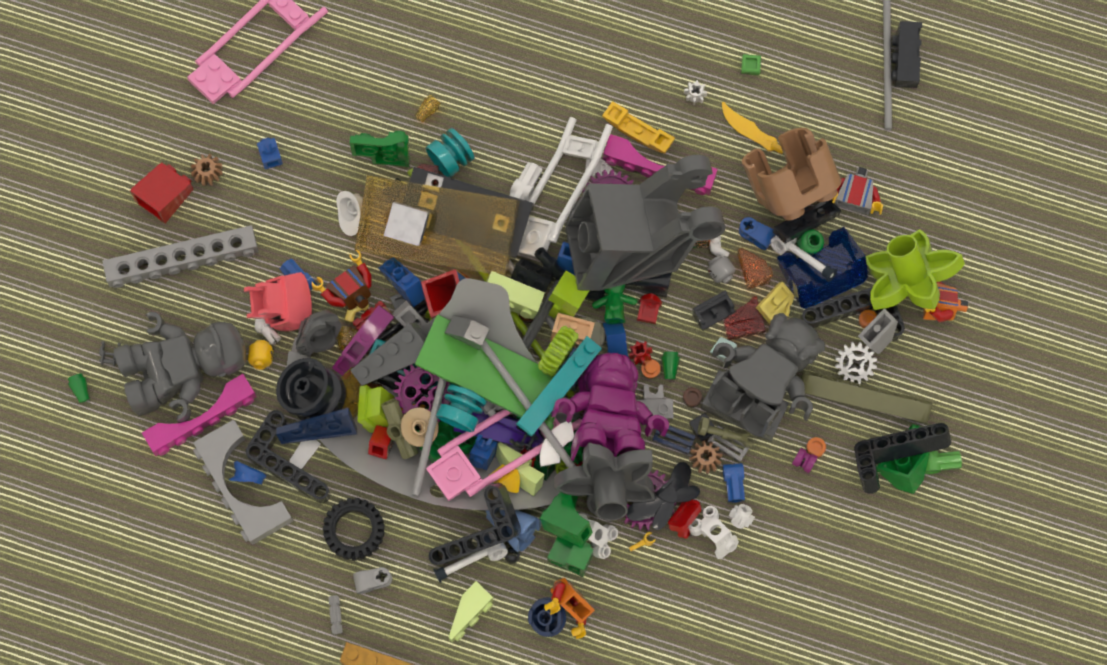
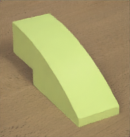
M501 442L497 444L496 458L500 465H507L522 456L521 453ZM530 459L516 469L520 476V487L535 496L543 486L544 474L531 467L532 460Z

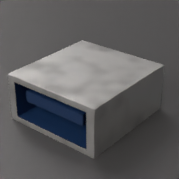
M393 202L384 236L420 246L430 212L399 202Z

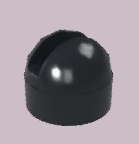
M512 547L508 548V553H515L517 557L506 555L504 557L505 560L510 564L517 563L520 559V552H517Z

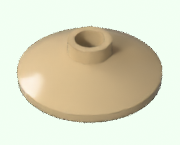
M414 408L403 416L401 420V433L409 444L423 447L431 414L429 410ZM438 422L436 423V428L432 442L435 440L438 434ZM415 425L419 426V432L415 430Z

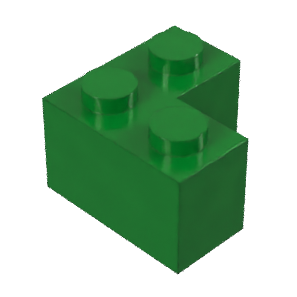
M557 536L547 561L584 577L593 557L594 549L587 542L580 547Z

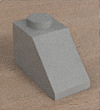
M884 308L858 337L871 350L880 354L892 341L898 321Z

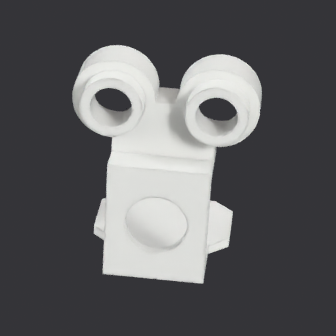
M707 506L702 513L704 518L702 520L696 518L688 528L694 536L702 534L705 537L707 535L716 545L714 553L717 559H722L729 552H733L736 549L739 541L737 536H732L731 531L719 520L718 510L713 506ZM717 526L721 527L720 534L712 535L710 533Z
M578 513L589 521L593 531L588 539L592 542L593 555L601 559L609 557L611 549L607 542L617 538L618 530L613 525L605 524L602 526L596 521L589 520L587 515Z

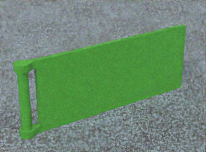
M437 315L416 359L415 365L458 387L470 389L485 400L522 417L527 410L482 348L478 350L445 334L450 320ZM485 339L532 404L554 376L551 377L544 374L538 368L537 363ZM550 413L544 422L552 431L555 417H551Z

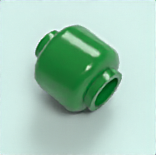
M814 229L808 230L798 237L797 246L812 256L821 251L824 246V238L819 231Z

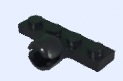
M831 200L821 202L813 207L807 206L804 208V214L799 218L786 220L774 226L773 233L786 244L803 235L806 231L815 229L839 216L841 209L832 203Z

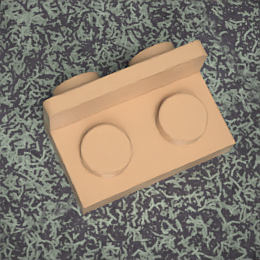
M558 313L550 341L553 340L561 327L567 326L578 333V340L573 347L577 348L586 336L591 339L595 323Z

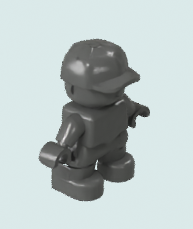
M148 312L146 314L150 321L157 320V325L154 328H148L147 333L152 336L160 334L166 340L144 342L131 346L125 344L114 348L117 365L124 377L143 371L145 380H134L124 384L127 400L131 409L138 416H142L156 411L161 405H165L180 392V399L170 402L169 406L174 410L178 407H183V412L177 416V421L179 423L186 422L191 416V409L188 404H192L200 392V383L203 381L201 368L211 377H223L226 373L230 376L243 368L247 360L244 340L233 324L216 322L210 324L206 329L199 331L194 337L193 345L182 328L165 323L156 312Z

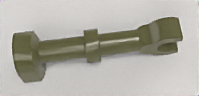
M702 417L699 421L698 435L705 436L707 433L721 436V439L737 440L747 448L754 446V443L747 440V437H755L749 432L746 434L729 431V428L723 427L721 429L710 426V419Z

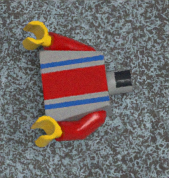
M858 167L855 175L848 174L846 178H841V185L837 188L838 193L832 199V203L837 207L869 215V212L873 214L874 211H878L879 215H881L883 210L878 190L873 186L874 181L866 178L867 169Z

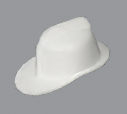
M342 191L338 194L336 200L339 224L346 235L353 236L360 230L361 217L365 214L366 205L358 193L352 194L349 191Z

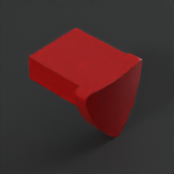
M652 293L645 294L639 299L641 304L637 321L656 325L662 301Z

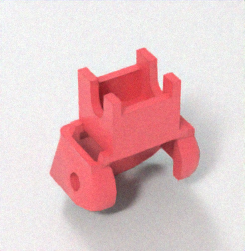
M301 272L266 280V282L255 284L256 287L248 286L244 288V292L250 293L251 313L246 314L247 318L265 319V323L270 324V328L285 332L294 331L300 328L301 321L312 314L309 285L306 277ZM277 316H281V319H271Z

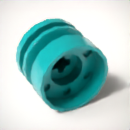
M453 128L446 131L447 135H441L443 144L434 140L425 147L429 158L444 176L450 178L460 171L457 162L462 166H466L467 161L471 162L475 159L467 141Z
M449 385L447 391L451 394H445L444 398L451 404H440L436 417L453 427L473 433L479 420L472 413L481 414L483 410L478 406L484 407L487 401L470 389Z

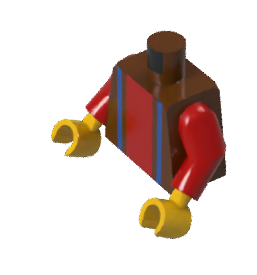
M356 250L359 254L357 259H353L350 254V259L358 266L353 265L325 285L326 289L323 287L322 278L317 277V281L321 284L319 286L314 285L312 282L313 290L320 291L321 296L331 306L345 307L348 310H353L357 306L361 309L365 308L369 303L367 299L371 296L369 289L372 287V275L365 262L362 263V255L358 250Z

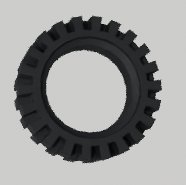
M347 498L346 501L341 500L339 504H334L331 511L328 510L326 513L327 517L323 521V535L330 550L338 557L341 556L345 560L352 559V561H357L356 559L360 558L362 560L366 556L373 555L372 552L379 549L378 546L383 542L382 538L385 534V527L379 510L372 503H368L365 499L362 501L360 498ZM350 512H359L366 515L372 524L370 537L359 546H347L339 541L336 536V525L339 519Z

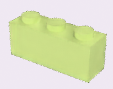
M491 271L486 282L500 285L506 289L509 295L510 311L516 312L524 318L534 319L545 293Z

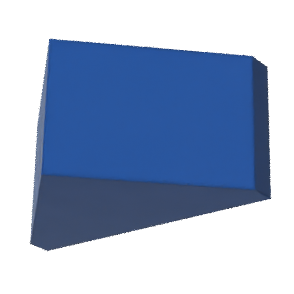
M603 323L608 353L628 356L623 323Z

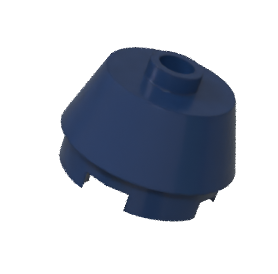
M550 597L538 599L528 613L529 624L537 634L544 637H553L563 630L567 618L566 611L561 605L560 611L550 615V609L545 610V604L552 601Z

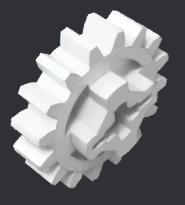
M851 342V347L845 344V350L838 351L841 356L835 357V360L839 362L835 364L836 368H840L838 375L844 374L843 380L850 378L851 382L857 380L859 384H861L862 378L868 381L867 375H874L871 369H877V365L873 364V362L877 361V358L871 357L874 351H868L869 347L867 345L863 348L861 342L858 343V346ZM857 350V351H861V352H863V353H862V354H857V353H854L853 351ZM847 355L848 362L843 366L844 357ZM853 359H856L857 361H859V364H860V365H859V366H856L855 364L852 365V364H853V361H852V360H853ZM867 360H869V366L867 370H865L864 363L867 362ZM850 372H858L859 375H853Z

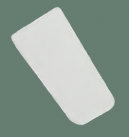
M317 440L301 442L289 462L302 469L321 444Z

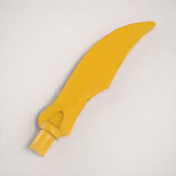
M722 102L725 119L733 129L760 144L768 152L776 151L781 155L783 154L782 148L775 137L760 131L755 122L737 114L725 102Z

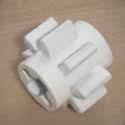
M698 80L693 84L689 82V89H684V94H687L686 101L690 100L693 102V105L699 101L703 103V97L707 96V91H703L705 84H699Z
M745 504L735 505L729 514L732 517L731 523L740 529L748 528L755 516L751 515L752 509Z

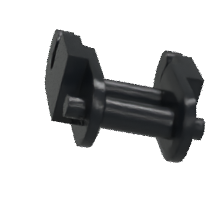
M517 425L516 428L524 432V437L521 442H514L513 439H510L509 442L520 449L524 447L527 451L532 450L533 447L531 446L534 440H538L536 434L530 436ZM527 436L531 438L528 444L524 443Z

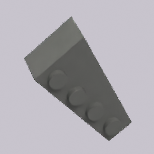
M416 322L410 323L350 371L361 386L402 370L415 364L427 336Z

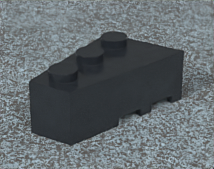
M900 21L896 34L892 35V46H895V52H892V63H895V69H892L891 79L895 81V87H918L921 63L920 46L922 40H920V30L923 22Z

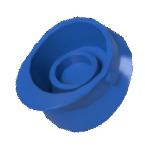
M235 461L234 468L236 471L229 480L254 482L262 485L267 475L239 461Z

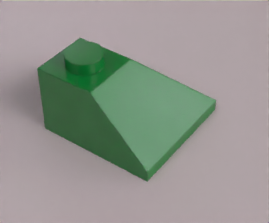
M927 452L879 463L877 471L896 489L914 494L924 481L930 454Z

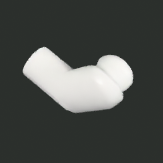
M721 236L711 239L709 244L711 253L716 256L728 257L730 253L721 248Z

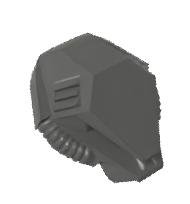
M323 310L301 321L296 340V349L300 355L310 356L313 352L326 351L335 345L336 337L342 325L338 316L329 310Z

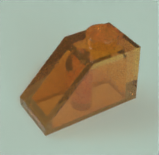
M743 248L738 249L737 256L747 289L770 284L773 272L771 266H767L766 260Z

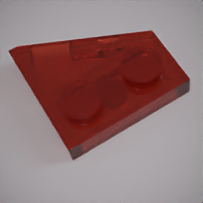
M757 296L751 298L747 304L741 306L733 315L724 320L723 323L728 340L760 334L766 331L762 315L756 309L759 304Z

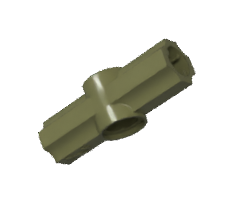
M391 399L382 403L381 407L389 424L387 434L396 442L401 457L408 459L418 454L416 446L409 444L401 433L403 413L398 401Z

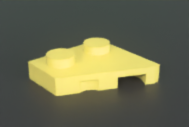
M779 282L758 304L756 309L770 324L773 316L776 314L784 313L789 317L794 295L784 282Z

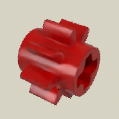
M636 341L634 346H630L632 353L629 354V357L634 359L635 365L638 363L645 365L646 360H652L650 354L653 353L652 347H648L646 341L644 343Z

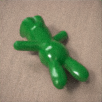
M625 284L604 289L607 295L592 303L594 309L605 305L604 321L607 324L625 323L624 303L631 305L638 303L636 298L623 294Z

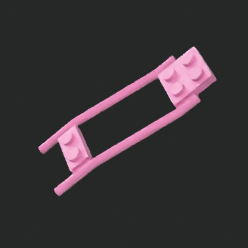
M260 0L210 49L195 60L196 64L200 67L187 76V79L212 104L216 103L227 93L231 98H234L301 34L326 15L328 10L322 7L309 18L292 0ZM269 4L295 31L241 81L215 53L262 8Z
M502 409L477 424L473 433L464 432L439 448L437 452L442 458L428 466L426 470L448 501L463 491H466L469 497H472L486 486L540 454L543 443L482 480L458 445L511 414V412ZM556 417L553 422V429L560 424ZM580 418L572 423L573 431L579 428L582 422Z

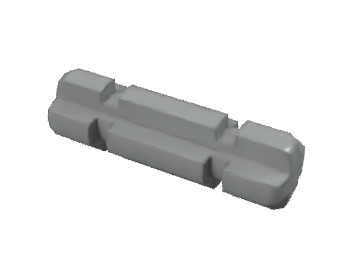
M329 596L332 634H341L343 630L342 625H340L342 620L339 596Z

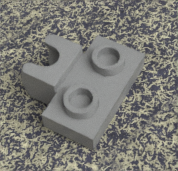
M644 385V400L637 401L643 402L653 415H661L666 419H673V399H663V385L658 386L656 394L650 393L649 386Z

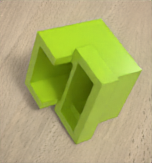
M565 271L548 299L554 303L548 315L554 319L558 313L574 317L590 290H578L575 275Z
M367 385L360 386L357 422L362 424V427L370 433L374 432L376 425L388 428L389 424L381 404L394 399L395 396L383 387L371 389Z

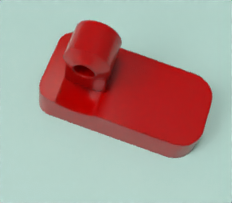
M698 500L682 502L668 521L670 530L678 532V537L687 539L690 536L688 527L702 510L700 502Z

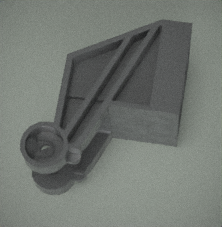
M704 155L684 157L676 164H667L640 185L589 183L565 224L577 289L600 291L675 272L679 269L697 241L715 239L724 233L726 227L722 211L719 208L711 206L702 207L692 212L678 213L677 208L678 200L685 189H696L706 185L708 175L713 174L710 159Z

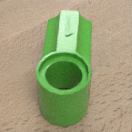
M960 451L929 452L930 455L925 474H935L941 472V470L961 469L962 458Z

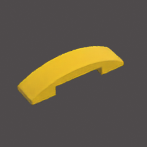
M613 101L602 115L606 121L619 131L657 152L665 154L675 140V137L663 130H656L628 113L627 109Z

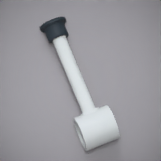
M777 236L771 239V247L776 253L793 252L820 271L827 282H830L835 277L837 269L824 266L796 246L797 238L786 244Z
M490 534V539L494 541V534ZM503 542L475 552L445 568L441 567L437 570L434 568L433 570L438 581L442 583L441 580L447 578V575L487 555L491 561H498L507 555L508 550Z

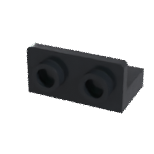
M522 257L515 265L510 279L546 293L548 286L555 277L542 266Z

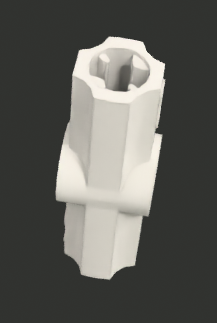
M528 162L519 179H516L513 183L509 196L528 201L534 191V185L542 173V168L533 162Z

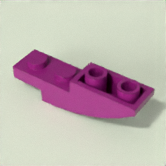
M379 305L343 350L332 368L348 379L352 374L350 370L362 361L370 348L373 347L376 339H379L393 320L394 316Z

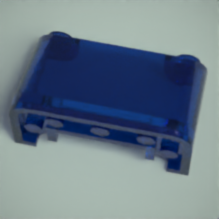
M845 227L834 230L829 236V244L824 246L820 252L812 255L813 258L824 266L837 269L835 277L830 282H827L826 278L821 275V272L801 258L796 259L793 253L788 252L776 257L777 263L801 308L806 309L864 283L868 278L866 255Z

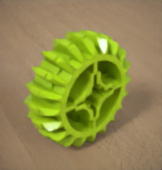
M567 326L560 328L538 364V368L544 374L551 377L555 376L578 340V333Z

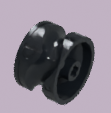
M302 358L292 362L283 370L277 382L276 395L283 409L292 415L298 416L302 421L342 410L346 399V388L343 380L322 363L312 358Z

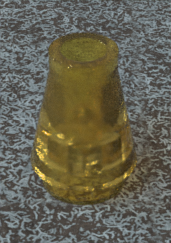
M429 94L428 97L424 98L415 117L423 123L440 109L441 103Z

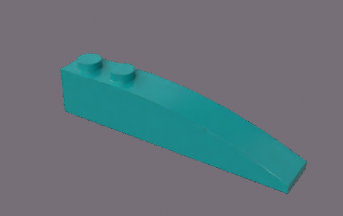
M586 336L516 424L532 436L552 412L555 402L564 397L602 348Z

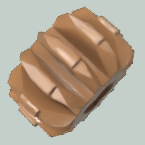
M209 153L207 158L201 154L200 160L194 159L196 164H191V169L193 170L191 175L195 177L196 183L201 182L205 186L209 182L212 186L213 180L219 182L218 176L223 175L222 170H220L223 166L222 163H218L219 159L217 157L212 159V155Z
M702 441V447L696 443L695 449L690 451L693 456L689 457V461L694 462L692 464L693 469L699 466L698 473H701L702 469H705L706 474H709L710 469L715 472L717 470L715 465H721V461L718 459L722 458V454L717 453L720 448L717 446L713 449V442L706 446V441ZM703 454H707V457L710 456L708 461H704V458L702 459Z

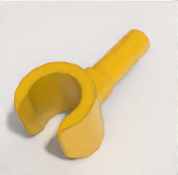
M647 532L640 542L628 547L630 552L644 545L651 546L656 539L648 541L646 537L650 536L652 532Z

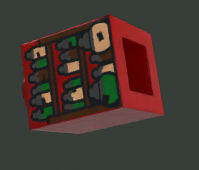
M376 425L369 440V455L387 460L394 444V440L387 434V427Z

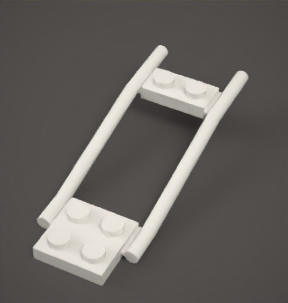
M569 118L558 148L528 201L535 204L563 154L588 159L591 162L556 223L529 216L518 254L535 257L534 253L538 248L543 247L547 251L550 242H557L565 221L601 159L613 128L612 125H605L598 142L592 139L571 136L577 119Z

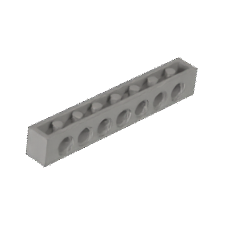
M250 225L102 260L109 287L120 288L130 282L136 284L142 282L143 279H157L168 273L174 275L185 269L195 270L199 266H212L223 260L233 261L236 257L240 256L250 257L259 251L253 227ZM235 242L242 243L238 248L232 247ZM217 246L223 247L220 252H214V249ZM198 251H204L202 256H195ZM185 255L186 257L183 261H177L178 256ZM166 259L167 263L165 265H158L160 260ZM142 264H148L145 270H140L139 268ZM124 268H129L130 270L127 274H121Z

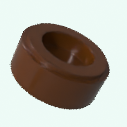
M694 387L686 389L683 394L684 404L691 408L699 406L702 401L701 391Z

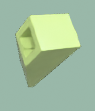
M477 581L461 597L449 634L451 642L454 640L459 641L465 635L464 630L469 625L473 627L479 620L478 616L483 611L486 613L493 606V597Z

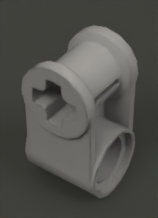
M384 567L359 571L353 574L357 594L387 587L392 582L391 573ZM381 573H384L385 576H387L384 578V582L378 579L381 577Z

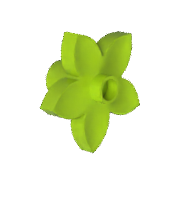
M921 229L911 235H900L893 238L887 245V251L875 252L865 256L870 274L877 280L871 290L870 301L873 309L879 310L895 306L906 297H909L912 303L919 307L935 309L940 297L936 282L951 278L965 265L962 254L951 250L933 251L927 235Z

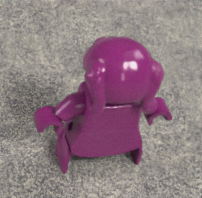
M603 353L595 356L577 379L580 392L570 399H558L550 415L551 417H556L558 412H562L567 415L566 421L570 423L574 413L584 410L583 420L575 433L571 446L572 461H574L579 447H586L588 443L608 448L614 454V457L629 451L645 450V442L641 438L640 424L646 425L644 431L647 437L651 435L653 429L658 430L660 436L665 437L669 428V422L665 417L653 415L643 402L636 400L635 391L638 386V370L628 356L618 353Z

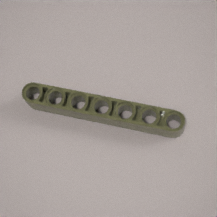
M803 371L801 376L805 385V394L927 423L933 403L928 400L811 371Z

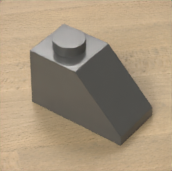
M453 315L445 334L480 350L490 328L471 319Z

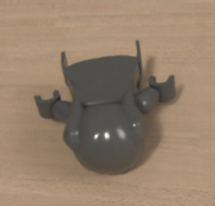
M784 313L773 316L769 331L765 335L766 343L761 344L758 348L746 345L733 349L730 344L722 342L715 346L712 353L714 357L718 355L726 357L723 368L729 367L732 360L738 363L730 366L729 372L728 370L723 371L712 383L708 395L710 403L719 412L728 415L739 405L742 397L745 395L750 397L753 401L742 412L740 422L749 433L757 437H762L771 427L779 414L783 397L787 392L792 401L789 414H793L797 408L802 409L805 412L803 418L805 421H808L813 410L812 402L805 397L804 382L797 376V372L805 369L808 364H812L818 354L825 351V342L819 338L817 331L811 325L801 319L788 317Z

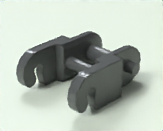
M102 341L99 352L101 359H99V362H101V365L110 363L115 367L117 364L114 353L104 351L105 341ZM105 355L113 356V360L105 359Z

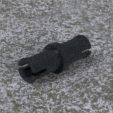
M543 247L538 248L534 253L535 257L543 264V268L546 271H549L556 280H560L565 271L558 265L555 257H551Z

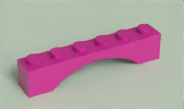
M610 134L603 153V160L608 165H618L629 172L637 171L648 178L665 167L651 162L640 155L629 140ZM712 167L713 174L708 175L706 185L692 190H695L699 195H710L718 169Z
M241 374L226 383L217 402L201 416L176 424L157 423L143 431L142 435L154 455L162 456L170 451L169 448L185 443L188 437L192 435L197 436L202 433L205 427L216 425L221 421L222 417L233 415L241 406L252 404L257 397L244 374Z

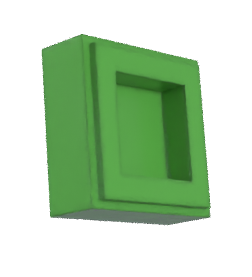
M743 54L741 74L760 75L761 56Z

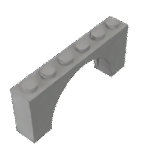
M233 419L193 442L196 447L193 451L198 460L203 459L205 465L202 467L207 476L212 475L215 481L211 483L217 493L219 491L222 492L224 497L221 500L226 509H232L234 514L230 516L236 525L240 524L243 528V531L240 533L245 542L250 541L253 545L290 524L293 520L282 501L270 506L255 507L238 501L228 491L225 483L227 460L233 450L245 441L241 430Z

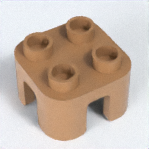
M795 128L778 137L787 164L774 173L770 169L764 152L759 148L750 151L742 159V165L758 203L773 214L783 216L785 220L799 218L804 214V208L815 201L826 202L833 199L838 193L837 188L841 185V178L826 140L821 138L816 142L813 133L807 128Z

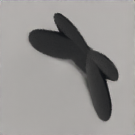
M679 462L674 467L670 480L656 493L655 500L633 503L628 508L627 517L632 521H642L654 517L653 528L655 530L662 529L671 517L675 502H688L697 498L700 494V489L697 486H688L691 478L690 466L686 462Z

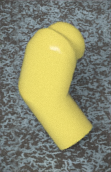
M369 303L362 309L358 306L353 310L347 309L344 320L352 323L356 313L361 310L366 311Z

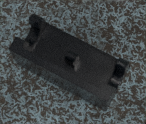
M725 290L694 307L692 315L701 330L704 331L734 314L735 306Z

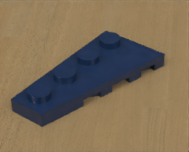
M349 408L277 427L276 435L281 444L357 435V426Z

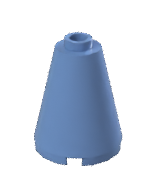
M486 510V518L495 526L489 510ZM500 510L501 515L505 516V510ZM515 510L521 526V532L517 537L507 542L514 550L519 552V550L524 551L535 539L533 534L535 530H540L541 521L535 516ZM507 526V532L512 535V529Z

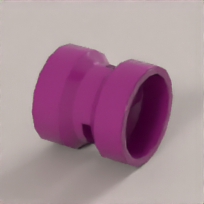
M800 448L792 465L800 466L805 472L810 473L818 456L810 455L805 449Z

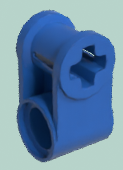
M746 217L740 223V236L762 250H767L771 244V239L776 236L772 228L761 224L753 218Z

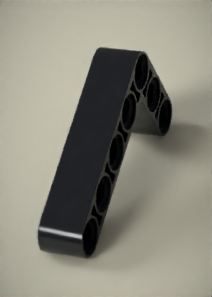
M873 287L808 307L803 311L801 320L815 328L859 314L864 310H871L873 306L870 299ZM859 298L867 299L868 303L862 304ZM841 304H848L850 309L844 310ZM897 305L886 308L892 311V316L898 321L896 327L899 329V333H894L892 341L900 339L905 329ZM829 309L832 312V315H825L823 313V310ZM883 309L876 310L877 314H879ZM812 315L814 321H807L805 316Z
M271 411L246 448L248 459L253 464L318 503L327 502L330 498V491L325 483L271 451V448L278 439L276 428L286 425V419L281 411ZM276 417L282 419L279 424H273L272 420ZM265 433L271 434L270 439L267 441L261 439ZM253 450H260V454L257 457L251 456ZM271 459L277 460L276 465L273 467L267 466V462ZM292 469L293 474L291 476L285 477L283 475L285 470ZM308 479L310 482L306 487H302L299 485L301 480ZM319 489L326 490L325 495L322 497L316 496V492Z
M936 423L857 442L854 446L863 491L873 494L880 489L876 464L949 447L952 440L948 426L945 423Z
M495 483L484 490V498L495 526L431 549L428 556L432 564H444L509 541L520 534L521 526L505 485ZM493 488L498 491V497L494 496ZM500 507L505 510V516L501 515ZM507 526L512 529V535L507 532ZM489 532L494 534V541L490 539ZM472 538L477 541V547L472 544ZM455 544L459 546L460 553L455 550ZM438 551L443 554V559L438 556Z

